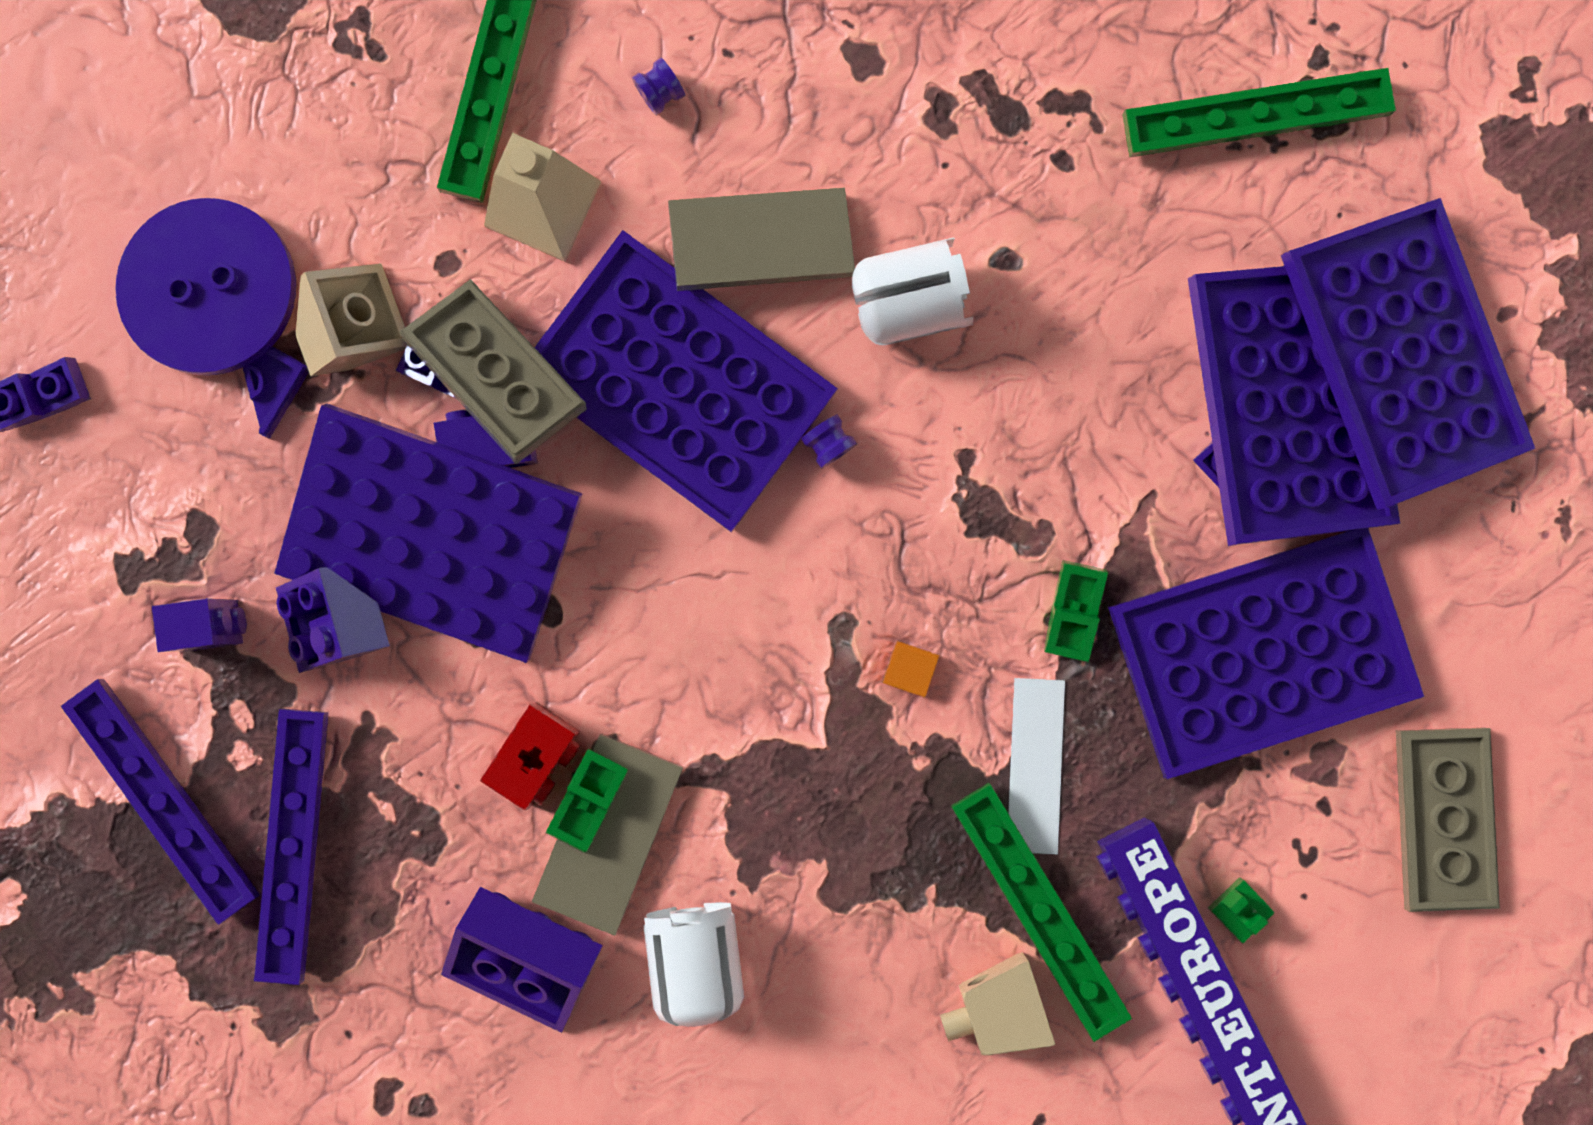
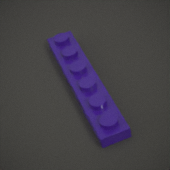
M105 679L95 680L61 705V708L218 925L228 920L260 896L259 892Z
M279 709L254 981L300 985L305 980L329 712Z

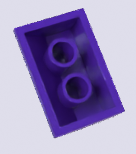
M480 887L455 929L441 975L562 1033L603 945L593 941L585 933L572 931L553 922L543 913L532 912L512 902L501 893L491 892Z

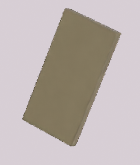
M845 187L668 200L677 291L850 278L853 276L855 264Z
M471 279L400 331V335L406 344L515 464L523 460L587 409L586 403Z
M1491 728L1395 730L1404 909L1409 912L1500 909Z
M601 733L593 752L627 768L628 772L587 854L556 840L532 902L615 936L684 767Z

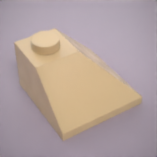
M512 133L494 172L484 226L566 262L601 181L554 150Z
M382 263L309 271L301 275L295 335L310 376L348 371L406 349L407 344L400 335V331L405 326Z

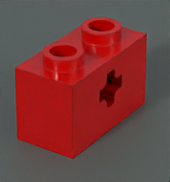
M537 702L529 704L480 779V782L524 811L532 807L535 802L542 806L556 785L550 779L559 764L566 768L578 752L581 745L575 742L581 731ZM539 748L542 750L539 759L544 765L539 764L530 768L527 766L530 757L525 753L526 751L531 752Z

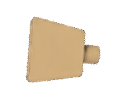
M1023 952L962 982L959 985L965 1007L940 1015L948 1042L974 1034L981 1055H994L1056 1045L1030 963Z

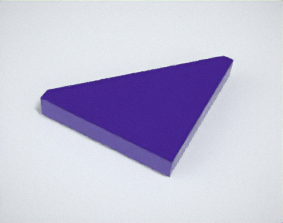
M273 346L265 351V354L243 367L250 399L254 403L260 427L259 434L269 439L309 373L306 365Z

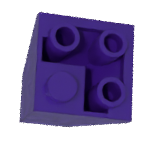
M328 567L318 568L276 587L278 595L277 609L285 621L289 636V653L296 662L299 673L367 655L390 646L378 602Z

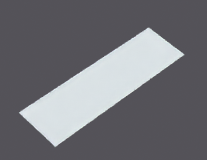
M1014 678L1008 814L1032 853L1058 854L1065 680Z

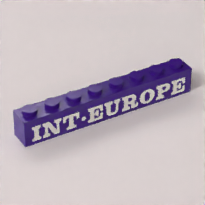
M1144 817L1098 840L1097 843L1102 851V854L1096 856L1099 865L1109 881L1116 878L1123 894L1117 896V900L1129 921L1137 920L1143 932V935L1137 937L1138 942L1150 962L1157 960L1164 974L1158 978V981L1170 1003L1178 1001L1185 1015L1178 1019L1191 1044L1198 1041L1205 1057L1199 1059V1062L1210 1083L1214 1085L1219 1082L1226 1098L1220 1100V1104L1232 1125H1307L1154 822Z

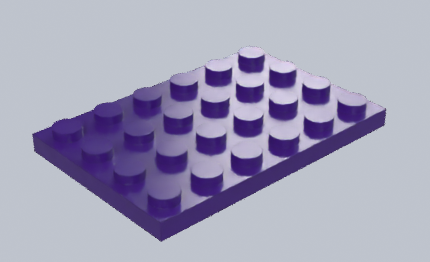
M1441 198L1304 245L1281 255L1377 510L1388 508L1536 449Z
M624 230L621 231L534 347L586 403L587 409L577 416V419L731 533L838 390L837 387L704 289L677 291L675 268Z
M1285 266L1200 273L1187 278L1228 546L1401 524L1398 504L1377 510Z
M327 403L320 407L274 574L294 580L318 568L328 567L378 602L380 611L527 663L533 653L583 494Z
M1369 528L1345 531L1108 607L1165 779L1177 777L1425 697Z

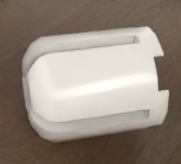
M954 237L868 257L856 265L852 276L854 299L856 305H862L858 308L861 328L872 342L885 346L973 325V317L964 318L963 308H965L963 300L967 299V295L970 294L961 254L951 256L949 249L953 247Z
M704 903V907L680 910L672 907L647 913V918H644L645 925L643 926L652 1003L658 1018L675 1026L696 1027L722 1021L737 1012L744 999L735 915L732 913L731 903Z

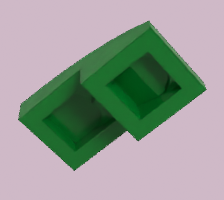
M1062 560L1044 647L1045 653L1089 662L1100 620L1097 615L1108 576L1106 569Z
M588 749L545 833L587 854L622 785L628 769Z

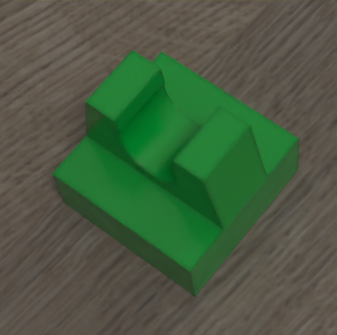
M1240 877L1208 907L1211 913L1242 944L1252 935H1256L1269 923L1267 920L1275 913L1248 883Z

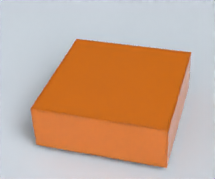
M896 641L882 683L925 698L940 655Z

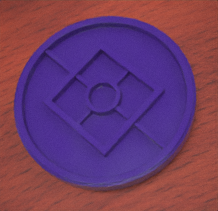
M216 198L191 199L176 203L159 211L149 218L133 235L122 254L118 266L115 286L116 302L121 321L127 333L149 357L171 369L186 374L199 376L221 375L251 364L264 355L265 351L271 348L279 339L290 320L294 308L296 273L293 260L285 242L276 230L257 213L228 200Z

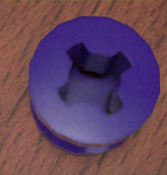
M663 58L653 62L652 69L647 73H637L631 77L639 94L656 116L664 111L666 103L672 99L679 101L686 96L676 75Z
M838 414L823 421L801 438L805 446L813 448L817 454L816 462L821 469L845 455L858 444L853 436L845 434L841 428L843 421Z

